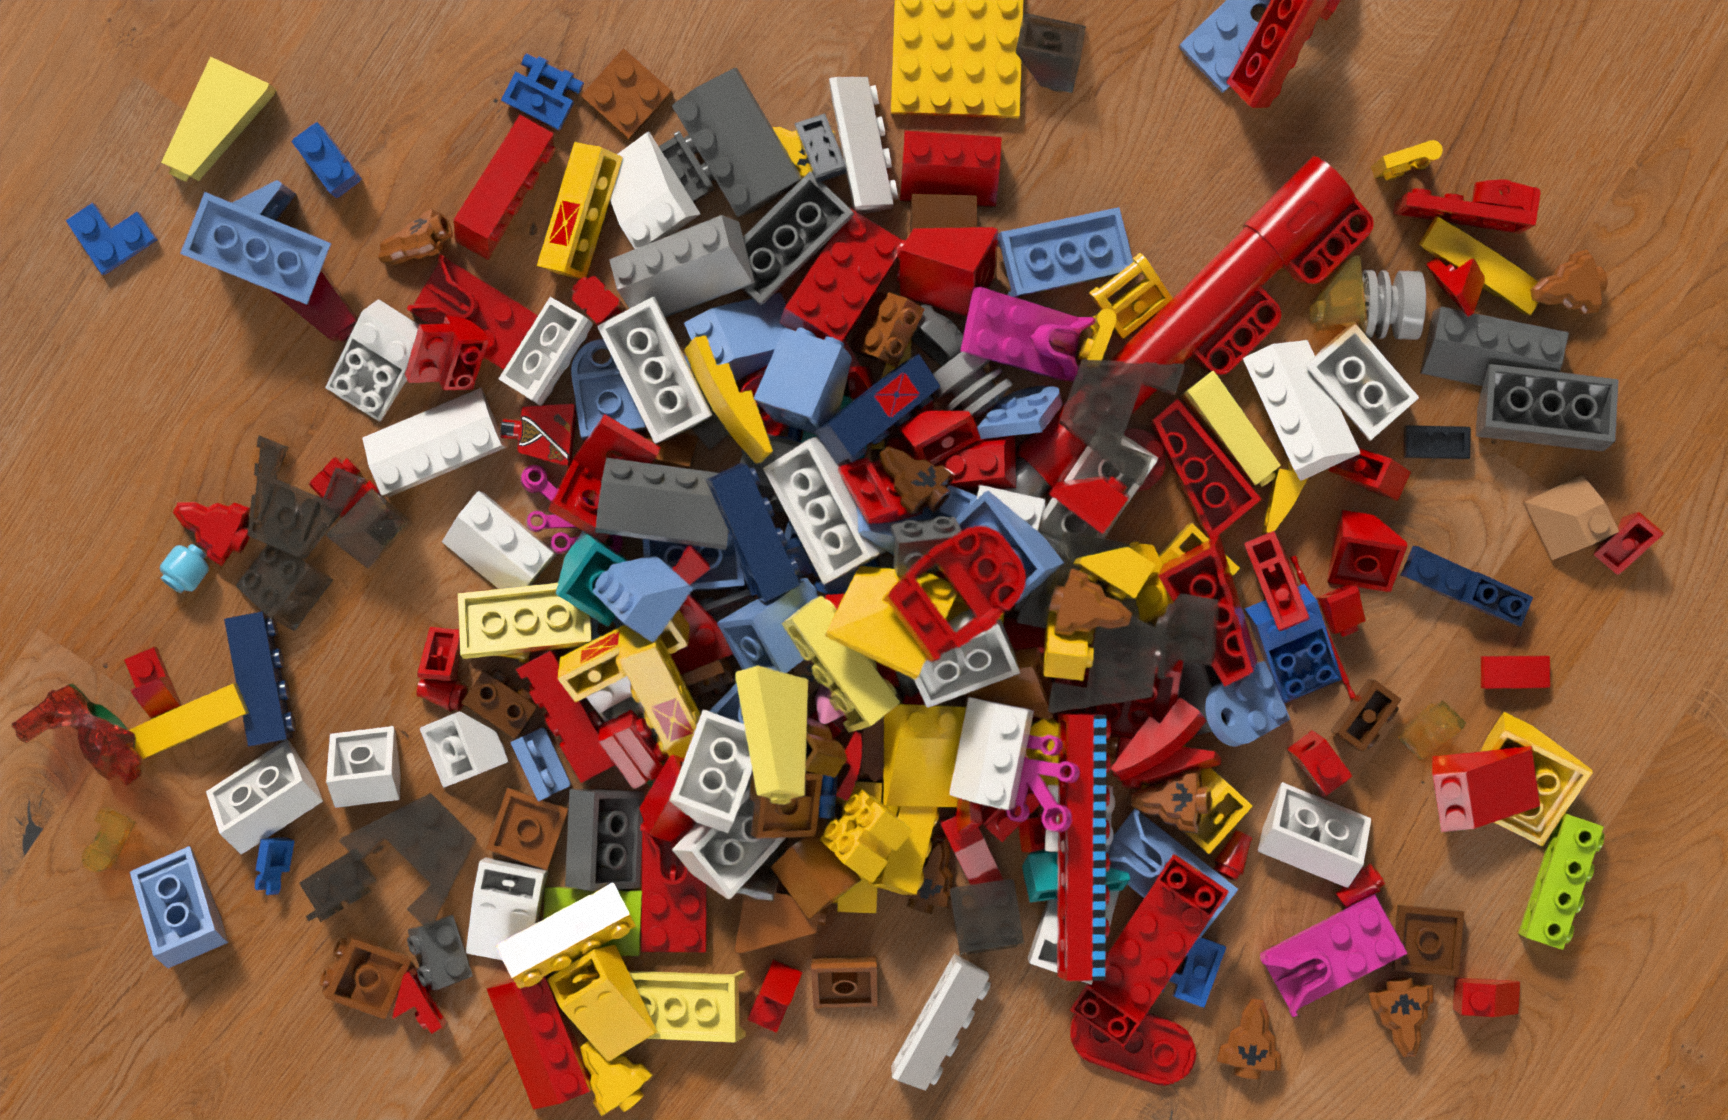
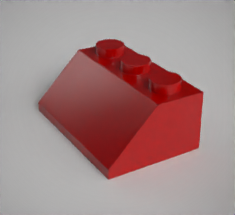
M905 130L900 201L911 202L912 194L977 195V206L996 207L1002 137Z

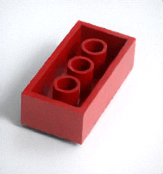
M851 209L855 215L831 237L786 305L779 323L793 331H796L797 328H803L815 334L816 338L825 340L826 337H832L844 343L897 262V251L902 240Z

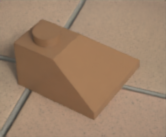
M1579 475L1523 502L1550 560L1591 546L1619 532L1605 501L1583 475Z

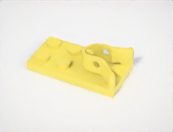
M558 583L459 593L460 654L463 659L582 647L593 641L591 616L557 596Z
M628 971L657 1030V1033L648 1039L737 1042L746 1037V1031L739 1026V981L745 977V971H739L735 974Z

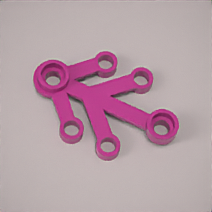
M530 465L523 470L521 475L522 487L531 493L540 492L552 502L557 489L547 481L546 471L539 465ZM536 472L540 475L541 479L537 482H532L528 475ZM583 497L584 501L588 504V498ZM533 511L527 518V527L533 532H540L543 529L577 528L557 515H545L541 511ZM533 517H539L542 519L543 524L536 527L531 524L530 520ZM556 533L552 537L551 548L555 553L563 554L570 550L578 537L570 538L565 533ZM610 534L609 538L612 540V545L609 547L619 553L623 544L622 537ZM563 538L567 546L558 548L555 545V540Z
M1029 735L1027 748L1040 749L1046 755L1056 756L1062 750V741L1052 735L1044 737ZM1053 740L1055 746L1053 750L1049 751L1047 745L1049 741ZM1025 753L1015 808L1007 810L1008 818L1017 822H1023L1028 818L1029 807L1025 804L1029 784L1044 808L1042 814L1043 825L1048 830L1055 832L1067 830L1072 822L1071 812L1067 807L1058 805L1039 774L1058 777L1061 781L1072 783L1079 777L1080 771L1078 766L1071 762L1057 764L1032 760ZM1070 766L1072 773L1066 778L1064 772ZM1020 806L1021 815L1016 817L1015 809ZM1062 813L1063 821L1058 825L1056 818L1058 814Z

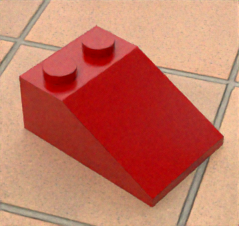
M1532 746L1432 756V777L1441 832L1476 829L1540 806Z

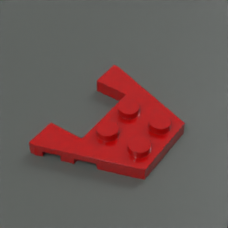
M688 545L683 551V556L672 569L691 585L710 569V565L692 545ZM689 594L679 607V611L689 624L688 646L670 654L680 675L723 657L733 655L717 622Z

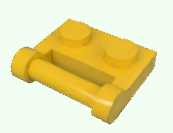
M1432 140L1385 155L1371 166L1374 179L1384 176L1386 181L1404 175V172L1411 170V167L1418 171L1428 167L1430 161H1435L1442 155L1443 148L1438 141Z
M1141 253L1132 258L1133 263L1100 289L1096 287L1089 292L1090 297L1100 310L1111 309L1115 312L1117 320L1114 330L1122 339L1173 299L1148 260ZM1138 274H1143L1145 277L1143 280L1110 304L1108 301L1110 296Z
M1103 309L1093 316V318H1096L1095 324L1089 326L1092 334L1090 338L1082 342L1077 355V359L1081 360L1079 368L1091 373L1100 366L1117 320L1115 312L1111 309Z

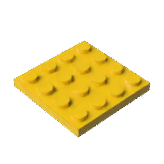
M895 0L891 114L1019 118L1023 0Z

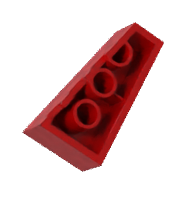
M519 115L453 219L456 243L489 261L513 216L521 208L526 193L535 186L540 175L538 172L543 163L548 164L556 150V147H554V133Z
M1178 399L1150 421L1204 535L1208 539L1218 536L1261 500L1259 495Z
M1220 535L1163 564L1158 577L1223 685L1227 686L1253 673L1257 657Z
M558 649L551 650L520 666L516 671L521 679L529 678L531 682L529 693L535 704H538L540 708L544 707L547 711L544 714L546 723L555 737L560 736L562 740L559 743L560 748L580 783L615 764L598 742L599 728L603 723L599 713L596 710H590L585 701L586 697L575 702L558 680L560 657L566 655V653L560 654Z

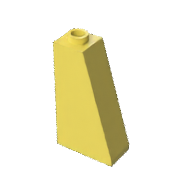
M210 57L161 163L171 168L169 174L187 182L188 178L191 177L199 181L270 101L276 89L265 81Z
M1214 371L1204 376L1180 395L1251 487L1258 483L1263 487L1276 477L1274 470L1281 466Z
M761 666L736 672V682L757 795L771 798L770 802L774 804H789L791 799L804 796L808 679Z

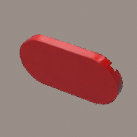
M1148 1012L1124 1048L1076 1014L1073 1015L1070 1023L1071 1042L1083 1059L1155 1085L1167 1086L1178 1082L1191 1072L1195 1064L1196 1049L1189 1032L1177 1022Z

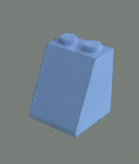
M784 328L754 396V400L775 422L815 434L814 431L840 410L852 357L845 350L844 344L835 338L826 337L823 340L816 338L815 334L803 328H797L796 331Z
M808 578L798 579L800 586L769 601L764 602L756 599L717 623L742 670L761 666L787 673L804 660L783 627L782 622L809 601L818 597L816 588L809 582Z

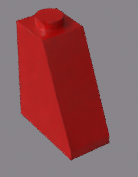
M674 754L666 761L639 808L644 820L643 826L647 833L669 842L695 822L694 819L669 801L685 760Z

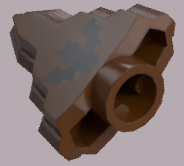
M888 446L880 452L879 458L883 468L894 479V490L902 497L900 504L911 515H916L926 507L932 512H936L947 501L951 494L947 487L956 477L953 472L943 465L934 466L927 460H914L907 453Z
M937 833L930 839L932 847L928 857L925 858L922 870L924 873L922 886L917 891V895H903L909 898L907 907L929 914L933 913L934 906L954 909L956 892L952 889L953 874L947 867L950 858L947 836Z

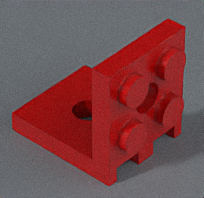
M604 414L572 459L548 511L605 543L610 534L595 532L606 458L651 464L657 457L661 447ZM611 451H617L621 453L623 457L615 456ZM583 497L592 500L594 506L587 504Z

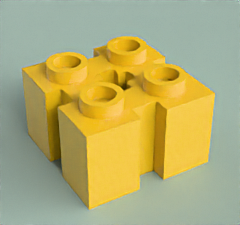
M859 787L849 797L848 801L845 802V814L840 820L835 818L834 821L827 825L820 840L846 866L873 883L887 865L886 857L892 849L897 852L912 832V829L896 817L897 815L887 806H883V803Z

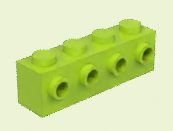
M1564 814L1550 835L1518 934L1561 950L1564 949L1565 943L1568 944L1571 941L1574 933L1572 922L1575 913L1580 912L1584 903L1582 892L1585 882H1589L1594 873L1592 861L1595 852L1600 851L1604 843L1605 835L1602 833L1604 826Z

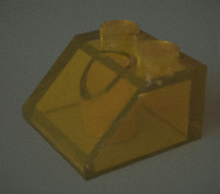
M1360 255L1353 256L1344 262L1313 299L1314 304L1309 306L1311 324H1316V331L1344 329L1354 324L1358 326L1367 321Z

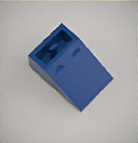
M1305 584L1300 585L1299 588L1310 619L1279 632L1267 600L1245 608L1253 635L1283 703L1342 680L1318 602Z

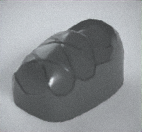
M922 304L920 306L925 310L911 340L924 353L943 367L961 353L963 334L949 318L935 312L932 305Z

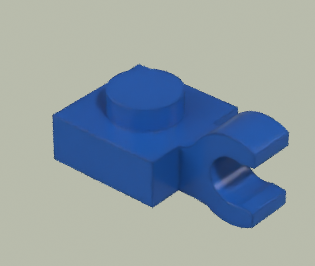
M287 837L261 839L256 864V871L261 872V874L255 880L256 890H266V895L279 894L281 889V873L290 871L294 840Z

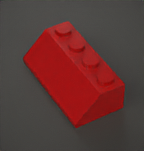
M1330 0L1270 1L1226 82L1250 107H1270L1274 98L1280 94L1283 81L1288 72L1296 65L1298 54L1305 42L1312 36L1314 25L1321 13L1328 7Z
M1015 435L979 439L934 464V466L943 465L953 472L956 477L949 485L969 493L978 492L980 485L996 489L1016 488ZM903 437L888 440L886 447L903 451L915 460L908 451Z
M551 973L543 976L540 982L530 987L519 989L514 980L509 979L486 989L533 1110L561 1104L589 1093L592 1089L590 1084L591 1076L584 1065L582 1053L568 1017L560 1008L547 981L551 977Z

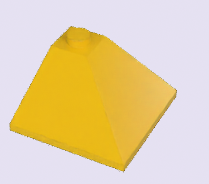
M859 566L826 631L825 637L917 680L927 655L890 605L883 601V597L903 575L897 576L894 569ZM923 573L916 580L943 617L946 618L957 591L951 583L930 573Z
M1503 712L1489 733L1481 751L1532 746L1540 806L1493 823L1543 846L1593 771L1534 726Z

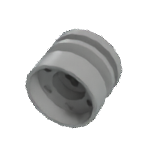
M1364 270L1356 296L1358 327L1368 338H1371L1375 331L1376 337L1383 339L1386 337L1389 325L1391 324L1393 336L1396 339H1419L1423 330L1426 309V289L1423 273L1421 271H1398L1393 285H1391L1389 273L1386 270H1381L1378 277H1376L1374 270Z
M964 352L958 354L933 374L941 385L934 392L935 395L941 398L952 392L955 396L947 406V411H953L962 405L965 409L964 411H969L972 414L973 419L978 418L1000 401L1013 384L1007 378L995 386L992 381L1003 372L1001 368L986 374L983 368L990 360Z

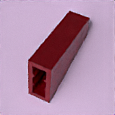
M323 266L308 304L269 290L334 342L338 340L341 342L347 341L358 321L357 316Z

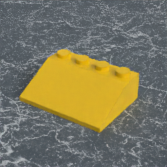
M900 704L884 715L883 806L957 807L959 798L949 795L967 707L931 706L927 708L925 705Z

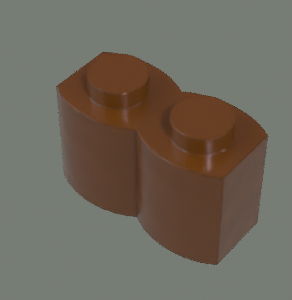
M807 717L805 771L835 778L847 760L845 750L838 741L833 740L831 730L827 724L819 722L818 719Z

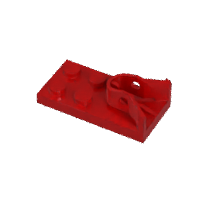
M1507 179L1486 180L1474 183L1472 202L1463 201L1464 196L1459 194L1446 193L1444 197L1432 196V191L1413 188L1412 192H1407L1395 201L1393 214L1426 220H1434L1435 217H1439L1452 224L1521 234L1536 225L1541 191L1537 187L1523 185Z
M440 254L437 258L439 264L414 304H409L406 309L429 324H443L445 315L457 316L473 322L485 332L489 339L484 358L504 370L538 315Z
M643 822L640 825V831H642L641 952L707 951V884L691 874L672 851L697 822L690 825L671 842L649 835L643 826Z

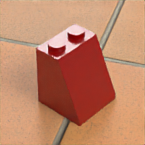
M993 227L913 228L907 240L900 242L897 251V258L900 259V268L897 274V281L900 282V296L968 317L973 288L982 287L989 289L996 276L998 229Z

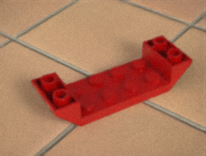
M1173 854L1108 952L1109 969L1105 971V980L1093 981L1092 985L1087 983L1070 1011L1124 1048L1229 893V890L1176 854Z

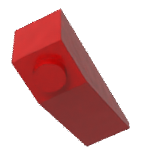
M1275 531L1244 543L1279 632L1309 620L1310 617L1283 544Z
M1120 737L1116 760L1132 739ZM1181 747L1176 753L1155 767L1124 781L1119 778L1117 779L1122 782L1123 787L1140 790L1142 785L1155 786L1163 783L1166 778L1180 776L1182 772L1200 768L1202 771L1221 765L1222 758L1214 751Z
M957 812L939 820L981 908L1010 895L979 827L970 833H957Z

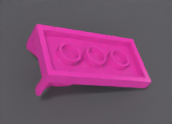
M974 287L960 351L1060 381L1083 382L1084 376L1075 362L1079 336L1082 330L1095 324L1096 318L1076 317L986 288Z
M1374 894L1261 952L1260 960L1267 967L1287 1003L1291 1016L1295 1017L1298 1015L1297 1009L1407 954V951Z

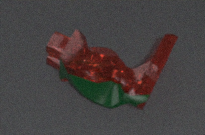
M75 684L66 685L58 690H51L47 693V697L43 702L11 724V727L16 731L17 738L24 743L31 741L48 729L71 726L78 731L80 750L98 774L108 781L116 776L125 787L141 776L142 771L139 769L143 758L135 750L136 737L134 732L129 731L124 723L103 705L91 702Z

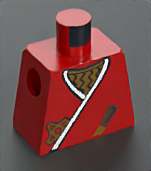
M558 404L522 407L520 421L502 420L501 438L518 440L517 452L520 454L569 467L573 457L577 419L576 405Z
M1313 730L1286 749L1322 798L1328 796L1353 777L1326 739Z

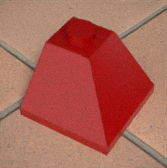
M1104 476L1057 482L1049 493L1102 534L1130 496L1125 492L1128 487L1113 476L1109 480Z
M1342 510L1334 533L1327 582L1341 585H1357L1360 588L1391 592L1407 549V542L1375 515Z

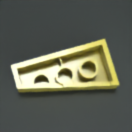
M821 595L809 601L782 622V625L802 658L807 661L812 660L814 664L812 666L813 676L819 684L828 687L831 691L832 697L828 700L834 710L838 711L840 709L843 711L848 719L843 724L850 733L872 726L898 705L900 701L895 696L896 690L888 680L883 679L877 672V665L873 659L825 637L826 631L837 610L829 600L824 599Z

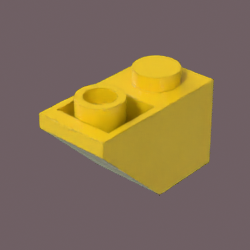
M1129 547L1076 558L1073 563L1080 568L1079 571L1088 574L1090 582L1095 583L1098 579L1108 586L1106 591L1122 601L1125 597L1128 599L1136 598L1156 565Z

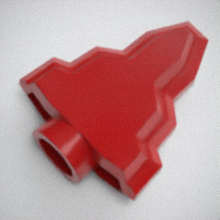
M177 502L173 511L181 525L195 533L196 543L207 550V557L220 566H223L233 551L241 553L248 544L252 534V530L245 527L251 508L235 502L230 506L215 503L209 507L197 502Z

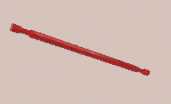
M1296 555L1290 557L1292 564L1296 568L1301 585L1305 584L1311 592L1305 575L1300 569ZM1326 627L1342 681L1348 690L1350 699H1354L1356 695L1350 686L1348 676Z

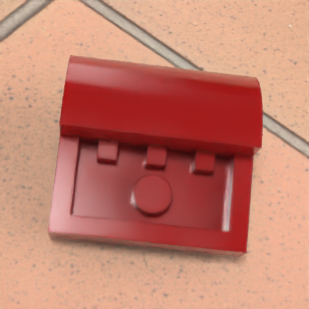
M445 315L443 324H419L404 375L408 383L439 382L443 390H473L489 339L479 326L457 316Z

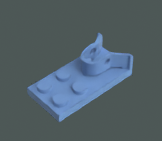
M204 192L180 254L308 304L332 244Z
M1119 207L1003 231L998 234L997 247L1001 248L1011 291L1007 295L1015 298L1115 276L1133 263Z
M1136 808L1113 836L1110 851H1106L1110 858V867L1129 873L1130 880L1127 885L1144 898L1173 854H1176L1229 890V893L1197 938L1198 941L1238 890Z

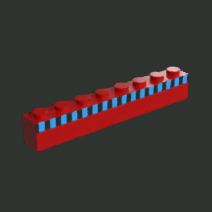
M1098 713L1058 714V738L1062 741V750L1058 754V764L1071 762L1076 764L1080 771L1078 779L1072 783L1061 781L1058 778V805L1067 807L1072 815V822L1069 828L1063 832H1058L1057 977L1065 981L1105 980V971L1109 969V955L1105 951V938H1108L1110 928L1108 919L1105 918V905H1108L1110 900L1109 888L1106 885V872L1110 868V858L1106 852V839L1110 835V824L1106 819V806L1110 803V791L1106 786V773L1110 771V757L1106 754V740L1110 738L1111 729L1109 721H1106V715ZM1070 766L1065 769L1064 774L1066 778L1072 773ZM1062 813L1058 814V825L1063 821Z

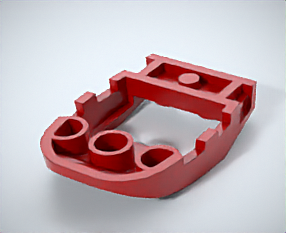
M974 526L959 532L927 552L910 567L883 597V601L890 605L927 655L926 659L928 662L937 661L941 658L942 654L965 645L971 639L983 632H987L997 624V619L1006 610H1010L1021 597L1026 582L1025 569L1017 554L999 532L985 526ZM934 564L938 565L975 616L956 633L916 580Z

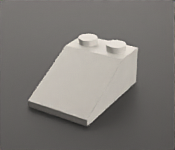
M650 132L645 133L617 154L623 158L610 201L619 225L634 249L674 234L700 215L697 207Z
M967 610L948 623L956 633L975 616L971 610ZM1000 617L996 621L997 624L990 630L981 633L965 645L942 654L941 658L937 661L928 662L926 659L917 680H914L927 708L1020 674L1014 649Z

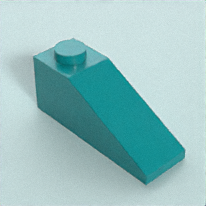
M1045 849L1031 852L1022 864L1029 902L1058 899V852L1045 851ZM1111 867L1106 872V885L1109 888V892L1123 890L1130 880L1129 873Z

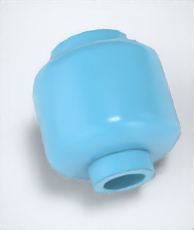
M190 544L188 548L176 545L160 565V572L163 574L160 579L181 594L184 590H195L209 571V566L204 560L206 554L193 544Z

